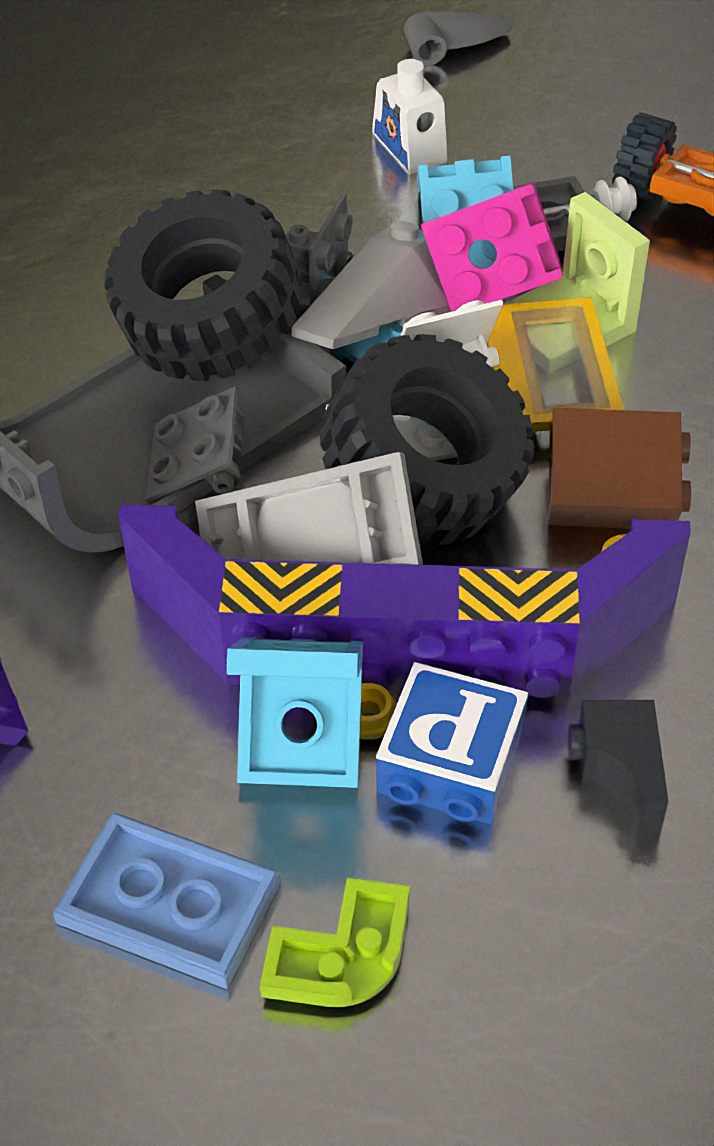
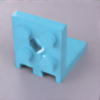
M501 156L500 160L474 162L473 159L455 161L452 165L428 167L427 164L418 165L416 185L418 200H421L423 223L512 191L511 157ZM484 239L477 240L470 247L469 257L474 265L486 268L496 261L497 250L490 241Z
M243 637L227 649V675H240L237 783L358 787L363 641L347 643L315 641V639L265 640L256 639V637ZM292 708H306L314 714L317 720V730L313 736L305 740H297L286 733L283 726V718L285 713Z

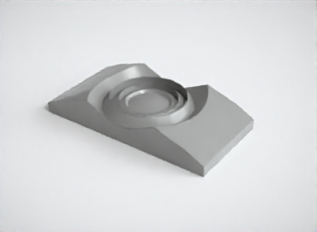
M402 452L195 501L200 538L225 559L423 565L405 455Z

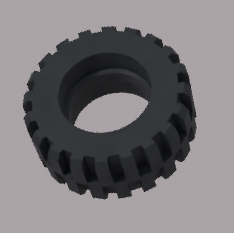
M212 189L211 194H203L200 190L186 192L185 198L175 200L174 197L161 201L162 206L153 212L150 209L146 210L138 216V223L133 228L128 226L120 235L119 242L121 245L120 247H113L107 262L109 267H107L104 274L107 302L136 356L141 357L144 364L154 371H163L165 376L183 380L185 375H189L192 381H209V376L218 374L220 378L235 375V369L244 365L249 369L260 362L259 356L266 351L271 354L282 342L280 335L282 333L288 335L297 319L295 313H298L301 307L303 296L300 290L302 281L285 232L280 222L275 220L273 213L266 206L255 203L252 198L239 193L231 197L230 192ZM220 271L235 272L225 284L209 294L187 300L174 299L187 284L201 276Z
M418 334L413 340H411L409 335L389 338L387 343L375 344L366 350L362 358L357 359L324 414V426L320 431V446L323 451H326L322 458L325 469L396 452L404 453L419 544L423 545L428 538H431L433 545L452 544L456 538L465 540L477 534L483 526L488 525L523 484L529 473L528 465L533 461L534 443L530 438L534 433L530 415H523L522 412L526 407L522 396L518 390H511L508 385L510 378L500 368L495 371L486 363L488 357L477 350L470 353L462 349L463 343L450 338L440 342L436 341V335ZM392 415L418 418L438 429L452 444L458 455L460 465L436 462L416 451L403 438L397 429Z

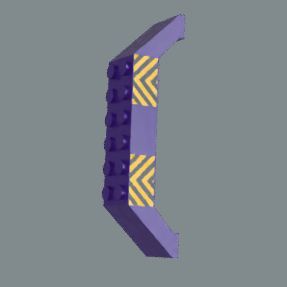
M120 505L119 520L132 589L227 685H240V675H227V649L243 637H256V639L265 640L315 639V641L350 643L351 641H363L362 684L375 683L386 690L403 691L412 666L416 662L528 692V695L539 698L570 696L675 606L691 533L690 521L632 519L628 534L577 570L225 559L178 519L177 506Z

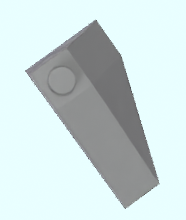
M406 221L394 222L390 227L372 236L292 326L291 336L330 349H336L378 336L379 326L397 323L404 327V323H408L416 315L431 311L436 315L451 312L425 235L422 230H419V226Z

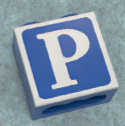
M414 662L376 755L377 793L388 795L392 800L401 804H419L444 811L457 820H475L492 825L524 732L528 692Z

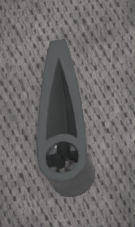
M420 12L408 18L403 27V34L414 59L421 61L424 66H430L441 61L447 50L477 45L511 31L512 22L510 18L478 13Z

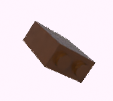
M553 408L549 430L548 525L630 529L632 519L678 521L681 512H689L691 505L690 480H682V464H688L691 438L689 432H681V412Z

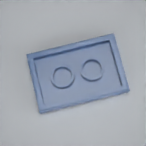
M112 812L52 913L55 923L228 990L281 885L280 872Z

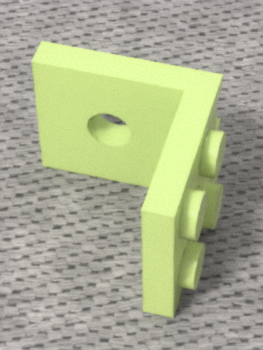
M583 192L570 199L563 278L534 288L504 304L592 297L607 347L636 332L650 240L588 193ZM563 324L564 326L526 327L534 364L547 376H551L581 360L572 324Z

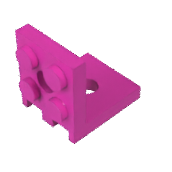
M534 181L516 187L507 193L421 224L451 312L472 301H483L484 304L498 301L563 278V267ZM477 240H488L496 247V261L489 267H478L470 260V247Z

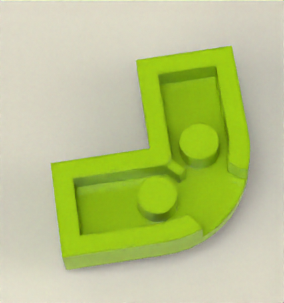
M347 878L337 934L272 926L260 981L261 997L326 1007H346L364 1002L378 994L391 981L400 963L410 901V886Z

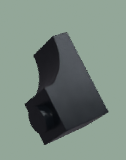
M582 700L579 723L569 724L568 727L569 759L580 761L582 784H596L612 793L628 811L633 821L636 835H661L669 801L654 700Z

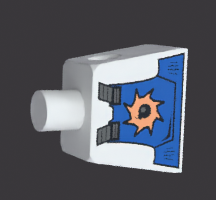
M406 59L399 62L398 74L382 78L378 81L373 119V134L409 174L416 173L418 165L427 164L428 167L447 163L444 101L442 96L424 78V65L416 59Z

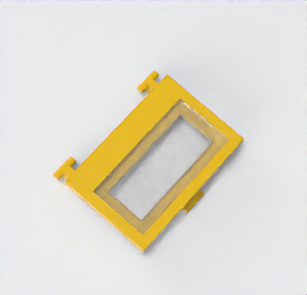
M592 297L503 304L487 342V348L494 346L497 349L499 365L492 368L495 371L500 368L510 378L508 385L511 390L519 391L526 406L522 411L523 415H530L533 432L550 430L553 408L624 410Z

